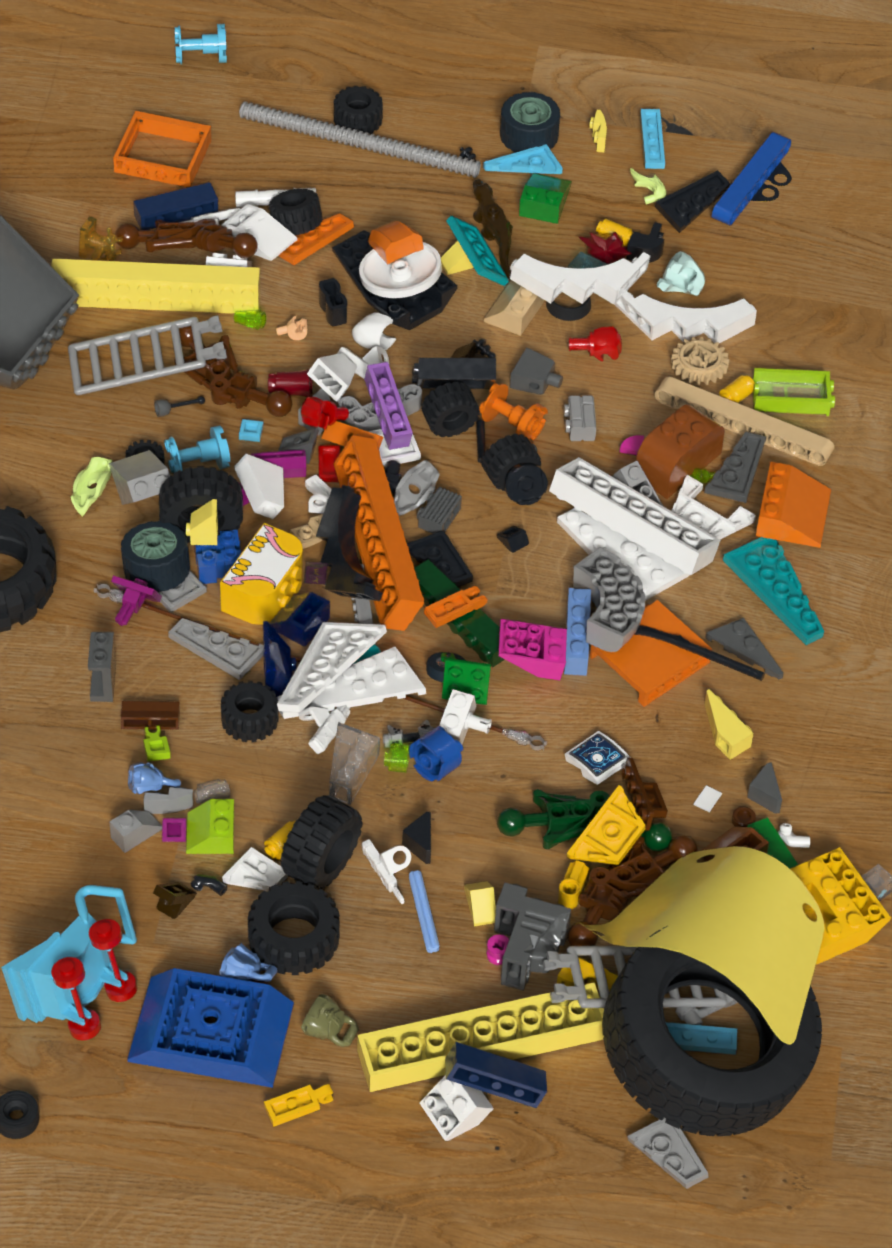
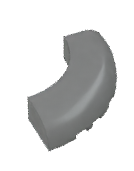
M599 547L574 566L573 588L591 589V601L597 607L596 612L587 620L586 642L604 651L616 652L632 638L640 626L645 610V593L640 578L632 573V568L629 565L625 566L622 564L620 558L612 552Z

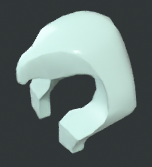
M680 251L670 259L663 278H660L657 282V287L663 292H682L698 296L704 287L705 275L690 255Z

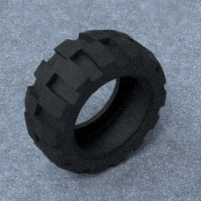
M6 506L4 510L0 509V554L9 555L17 559L23 566L15 575L0 582V632L11 630V625L17 622L23 625L33 619L37 614V608L43 609L53 593V586L57 582L56 557L52 540L46 534L45 529L31 516L25 519L21 510Z

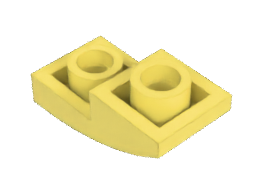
M597 110L595 117H591L590 129H593L592 137H594V143H597V152H604L607 126L602 111Z

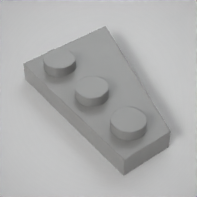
M665 1117L662 1121L658 1120L627 1136L630 1143L686 1189L709 1178L707 1170L681 1128L678 1129L665 1123Z

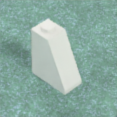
M339 353L318 358L307 375L338 402L350 386L357 366L345 354Z
M245 454L235 465V471L255 513L274 519L284 508L283 468Z

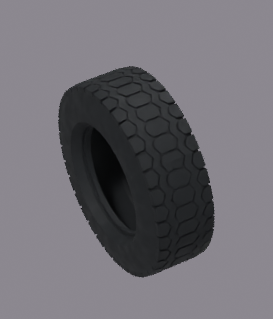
M638 947L612 985L604 1007L602 1028L605 1050L608 1052L607 1057L611 1067L615 1068L614 1073L620 1083L626 1082L623 1087L631 1097L637 1096L635 1101L645 1110L651 1108L650 1114L661 1121L665 1117V1123L679 1129L682 1125L683 1131L697 1134L699 1131V1135L731 1136L732 1134L746 1133L762 1126L778 1115L792 1100L807 1080L816 1063L821 1047L822 1023L818 1002L815 1001L816 996L810 985L796 1040L791 1045L786 1044L775 1035L759 1009L747 995L717 970L680 952L657 947ZM699 985L717 989L735 999L747 1011L757 1029L760 1042L758 1061L739 1069H721L708 1066L688 1055L677 1044L668 1030L663 1013L664 995L679 987Z

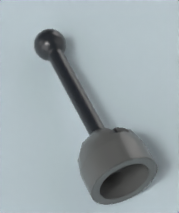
M199 396L194 400L170 404L165 399L155 400V412L158 417L166 416L170 413L171 408L196 403L204 404L205 398Z

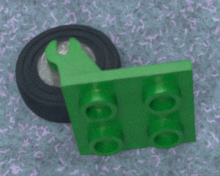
M450 652L435 653L428 658L426 665L427 674L432 679L442 682V699L449 700L452 690H457L474 695L476 704L487 705L491 664L466 661L462 656Z

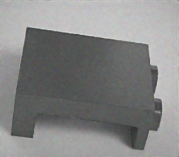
M91 632L88 670L92 671L90 702H113L116 675L114 632Z

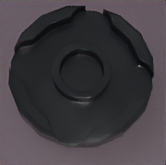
M521 463L514 466L508 472L504 482V488L508 497L519 505H531L538 502L546 492L548 485L544 471L533 463Z

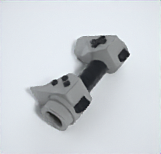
M425 720L418 727V732L403 734V730L388 725V733L383 734L384 748H397L403 743L416 741L434 728L433 726L431 727L428 720Z

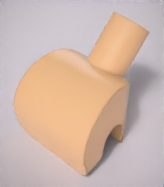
M294 316L287 325L276 328L278 336L288 333V336L293 340L304 339L307 335V319L301 318V320L295 321L296 316Z

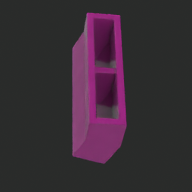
M305 450L251 453V456L282 467L283 478L306 477Z

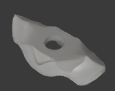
M424 460L410 468L398 483L394 495V503L399 516L419 507L428 499L430 493L434 492L440 473L428 460ZM409 485L417 486L419 494L411 493Z

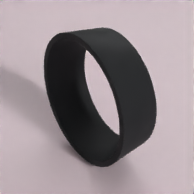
M589 297L583 305L575 308L562 307L554 301L551 304L546 301V307L550 314L558 319L575 321L582 319L590 312L591 299Z

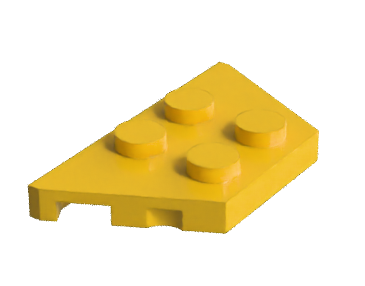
M618 785L567 852L569 859L619 865L646 829L645 824L636 813L632 802L628 800L622 786Z

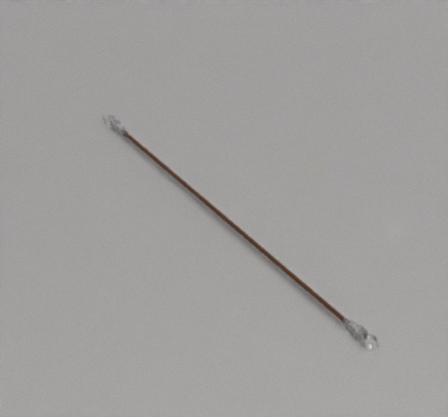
M97 584V588H94V593H97L100 598L109 597L112 602L122 603L124 595L122 590L110 589L107 584ZM97 588L99 590L106 588L110 593L101 594L97 591ZM143 603L141 606L143 608L158 612L160 614L175 618L177 620H181L183 618L198 624H202L200 622L182 617L180 615L162 610L160 608ZM208 626V627H209V630H211V631H214V632H220V631H222V630H219V629H217V628ZM228 633V634H229V637H232V638H235V639H238V640H240V638H242V637H239V636H237V635ZM250 640V644L259 646V643ZM267 646V651L297 662L302 660V658ZM406 695V698H403L442 713L445 711V708ZM491 725V728H488L502 733V735H505L508 739L515 741L519 745L527 746L528 744L533 750H544V746H547V741H544L541 736L531 737L525 731L502 729ZM540 740L543 745L534 746L531 741Z

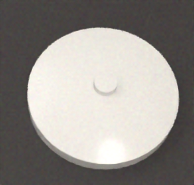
M423 242V250L409 254L387 265L373 249L365 255L360 263V279L363 286L369 292L381 297L403 298L413 296L427 290L439 279L442 272L441 257L434 247Z

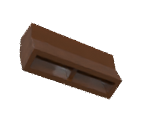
M122 701L121 729H145V727L156 729V726H160V729L179 730L180 704L179 702Z

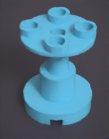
M217 24V34H202V38L181 39L180 25L175 27V44H179V46H176V63L182 65V51L203 50V54L218 53L219 63H227L225 24Z
M220 425L211 427L210 439L197 441L196 446L178 450L172 436L164 440L167 453L170 452L171 460H168L170 472L182 471L181 463L200 459L201 462L216 460L220 469L229 468V447L227 440L221 438L220 434L224 433Z

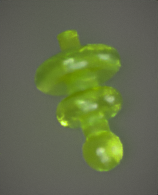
M695 468L690 477L701 483H707L709 479L713 480L715 472L709 473L705 469Z

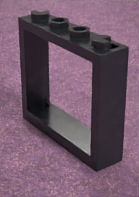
M418 358V363H414L412 383H416L421 389H436L440 385L443 386L445 383L451 384L453 382L464 383L470 389H491L496 381V358Z

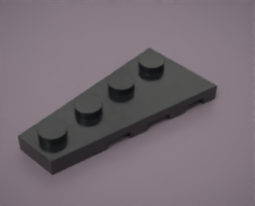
M717 170L656 201L655 207L680 233L727 191L730 183Z

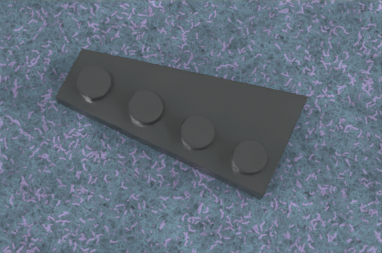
M745 432L733 448L731 455L725 459L721 469L717 470L713 480L707 484L704 493L746 503L766 442V436Z

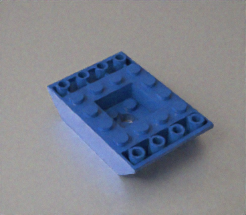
M177 968L170 969L150 979L127 1061L273 1088L294 1002L268 984ZM210 1016L217 1018V1021L212 1024L206 1023L204 1020Z

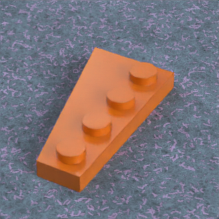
M340 213L324 219L316 229L308 233L295 235L297 241L278 256L292 265H296L353 229L354 223L351 219Z

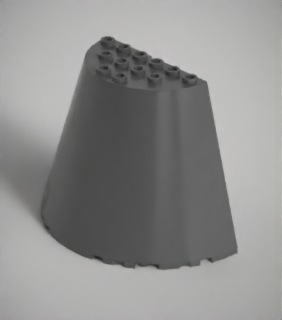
M1 215L0 386L15 390L29 378L32 380L35 377L39 365H45L49 358V351L55 342L61 338L64 332L63 329L70 316L78 309L79 304L76 302L79 294Z

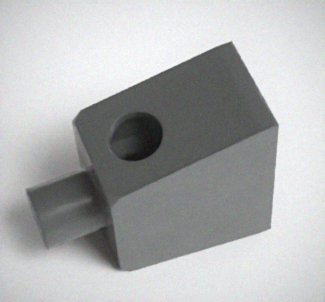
M526 347L511 373L510 388L541 395L544 394L548 385L560 388L563 376L554 373V360Z

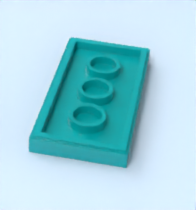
M450 216L446 221L477 274L505 286L509 279L479 229L454 216Z

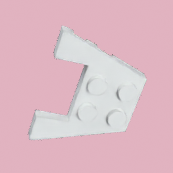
M689 475L685 477L676 503H674L671 510L673 513L718 539H722L754 523L756 520L755 514L741 506L726 519L694 500L702 491L703 484Z

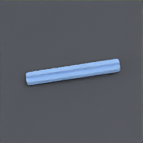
M419 870L411 871L409 873V881L426 950L428 953L438 952L440 945L422 873Z

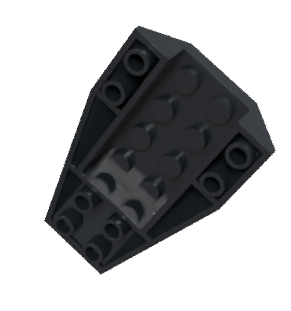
M363 230L332 247V251L367 303L380 314L393 319L392 324L407 330H411L442 313L458 288V285L441 272L439 279L430 288L421 293L403 298L381 297L369 292L363 286L359 274V266L362 259L373 250L368 242L371 233Z

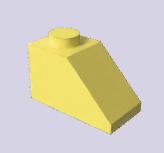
M212 499L191 513L190 523H186V536H190L191 545H217V499Z

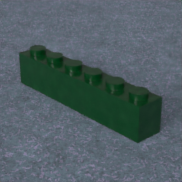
M429 559L414 568L426 607L460 591ZM481 609L473 610L446 623L454 634H458L465 644L472 648L483 662L491 664L492 668L505 660L498 656L500 627Z

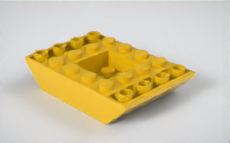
M840 847L790 869L814 897L823 916L824 933L816 965L867 943L890 921L891 917ZM804 903L802 907L805 915L811 921H817L814 909Z

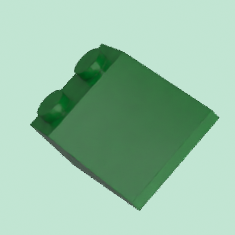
M533 173L525 184L520 198L519 216L558 224L572 181Z

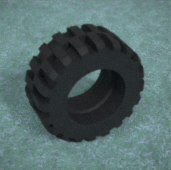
M197 466V468H185L184 471L179 470L173 476H169L160 488L159 520L162 523H171L179 527L185 533L187 542L191 543L190 536H186V523H190L191 513L200 508L194 506L205 505L212 499H217L218 536H220V531L238 530L243 521L242 488L234 477L228 476V473L223 470L218 471L215 467L204 468V466Z
M330 795L317 797L315 801L308 805L306 810L302 811L301 816L295 821L294 827L287 836L288 839L284 843L283 853L281 854V867L284 873L297 881L303 882V885L310 883L317 886V890L329 886L332 880L336 879L341 870L345 868L347 861L353 855L354 848L358 844V838L361 835L363 825L361 815L356 809Z
M288 881L282 882L281 886L275 884L269 887L268 892L263 891L258 895V899L253 901L251 910L248 913V941L251 952L257 954L261 963L265 962L275 966L277 973L284 975L286 972L292 973V975H299V972L307 974L313 972L315 967L320 969L325 965V961L331 960L339 945L340 915L336 908V903L331 897L328 898V893L322 889L318 891L317 886L310 883L303 885V882L296 881V884H289ZM293 918L305 920L315 927L311 933L298 938L284 937L272 928L283 920Z

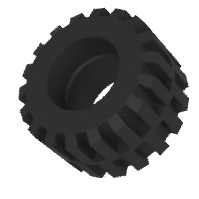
M366 86L346 87V90L342 89L339 91V94H336L334 99L335 126L340 125V127L344 126L346 129L351 128L352 131L356 129L358 132L363 131V133L368 132L372 134L374 130L377 131L379 126L382 125V97L379 96L378 92H374V89H368Z
M300 188L287 190L274 196L269 202L270 215L294 235H301L316 229L323 220L318 194L312 190Z
M453 382L451 384L445 383L443 386L440 385L435 390L429 392L430 394L422 402L421 409L430 430L440 437H452L453 435L457 436L462 432H466L468 428L475 424L474 422L478 420V415H480V408L470 388L464 383Z
M513 434L512 436L507 435L502 439L500 438L486 450L485 455L482 457V467L497 489L505 491V478L514 466L521 463H533L541 466V458L527 437L522 434Z
M248 680V683L241 681L238 682L237 686L234 684L230 686V690H226L224 697L221 699V721L223 729H226V733L229 736L233 735V739H242V742L246 743L247 740H251L252 743L257 742V739L262 741L266 739V735H272L273 730L277 728L279 719L278 698L274 690L271 691L268 685L263 686L262 682L253 683ZM252 709L258 712L248 714L242 711Z

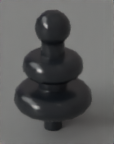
M472 147L460 148L461 153L459 156H462L463 159L465 157L469 160L474 159V162H476V154L472 153Z
M486 339L473 340V342H476L475 353L481 351L480 355L496 358V354L490 351V345H485Z

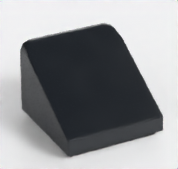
M514 525L496 535L512 553L529 544L526 530Z

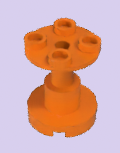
M493 384L489 391L490 395L479 407L482 420L489 422L501 413L509 418V424L517 428L516 434H522L528 439L535 440L545 425L546 419L543 416L548 414L547 408L539 403L532 405L529 409L521 405L514 407L506 402L508 386L506 384Z

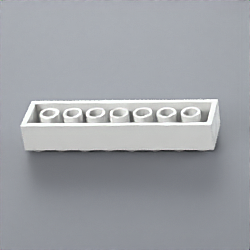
M579 457L556 469L549 492L556 495L558 499L565 500L573 505L575 509L587 513L592 519L600 521L611 530L624 535L629 541L636 542L644 547L646 551L654 553L661 557L663 561L678 567L683 573L692 575L713 562L721 541L715 536Z

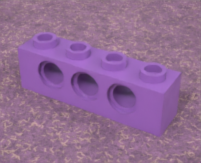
M388 362L367 365L364 380L388 449L409 447L413 432Z

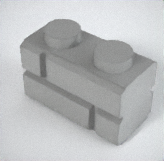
M592 395L582 397L569 396L568 404H564V417H568V420H565V433H569L571 441H594L596 437L594 397Z

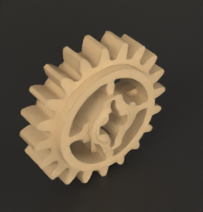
M692 337L691 342L684 339L683 344L678 343L677 348L673 349L671 357L672 369H676V375L682 374L681 380L689 379L690 384L696 381L697 385H700L701 382L708 385L710 380L716 383L717 378L722 379L723 374L727 373L729 366L728 353H724V347L718 348L719 342L711 343V339L704 341L703 337H700L699 340Z

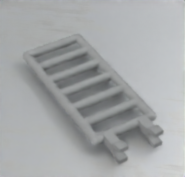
M213 316L207 321L199 322L197 317H190L70 344L68 346L74 393L76 395H83L203 368L206 366V360L226 359L227 354L223 342L203 349L201 334L207 332H223L219 316ZM191 326L197 361L184 363L179 328ZM171 330L176 365L164 368L158 333ZM150 335L156 370L143 372L138 338ZM130 340L135 374L123 377L118 342ZM109 344L115 379L102 381L97 347ZM89 349L94 383L82 386L77 351Z
M569 946L567 954L547 951V960H543L544 971L557 968H571L574 986L554 984L555 992L550 993L551 1002L560 1003L565 1000H578L581 1008H604L609 995V988L601 955H614L619 975L626 964L624 955H632L638 947ZM591 955L601 998H587L578 956ZM690 985L693 998H680L678 988L669 992L670 998H664L663 1007H724L727 1004L725 993L714 989L716 997H703L699 985Z

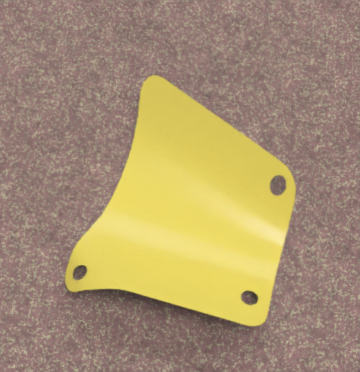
M737 846L690 853L678 859L612 921L603 925L582 924L590 931L594 930L603 933L605 936H598L613 945L668 949L683 953L709 965L726 976L747 995L782 1042L791 1045L796 1040L823 939L824 920L818 904L803 882L793 871L776 858L756 849ZM715 855L713 859L707 862L697 863V860L701 857ZM804 903L814 909L817 921H811L805 915L802 907Z

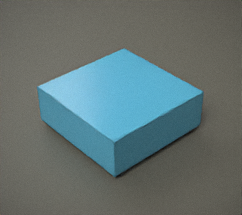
M242 419L239 440L260 442L263 421Z

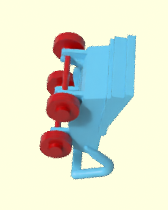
M86 885L80 888L75 895L79 916L61 935L59 932L53 933L43 943L1 967L20 1020L25 1021L28 1018L37 1023L38 1021L42 1022L46 1017L60 1020L68 1019V1028L72 1037L82 1041L89 1040L100 1032L101 1022L99 1015L95 1011L86 1009L84 1006L98 996L103 985L108 998L115 1002L127 1001L136 994L137 983L134 975L127 971H121L118 968L113 948L119 943L133 945L137 942L125 895L121 888ZM87 895L115 897L126 934H122L120 925L115 920L102 919L96 921L88 913L85 897Z

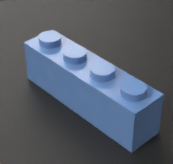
M569 588L566 665L564 668V674L587 676L589 643L586 642L587 620L590 618L591 589Z

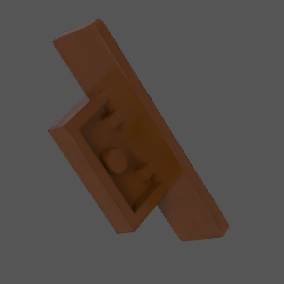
M627 758L626 765L622 767L621 771L622 779L626 782L627 792L631 795L632 804L636 808L638 816L641 817L646 829L644 831H649L652 820L655 818H666L668 810L657 783L642 782L633 758Z

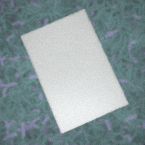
M706 785L693 805L710 812L722 793Z

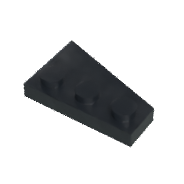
M444 531L407 543L409 553L420 563L429 559L457 587L473 582L472 573Z

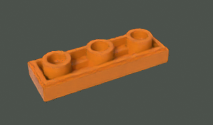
M338 421L331 426H327L322 435V439L344 447L352 435L375 439L378 449L383 440V437Z

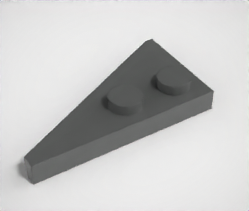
M744 618L706 633L708 641L712 642V640H715L722 644L725 651L735 654L738 658L752 666L757 664L764 668L765 673L771 677H775L778 680L783 678V671Z

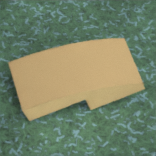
M323 514L311 517L307 525L290 530V534L300 540L303 549L322 541V539L316 537Z

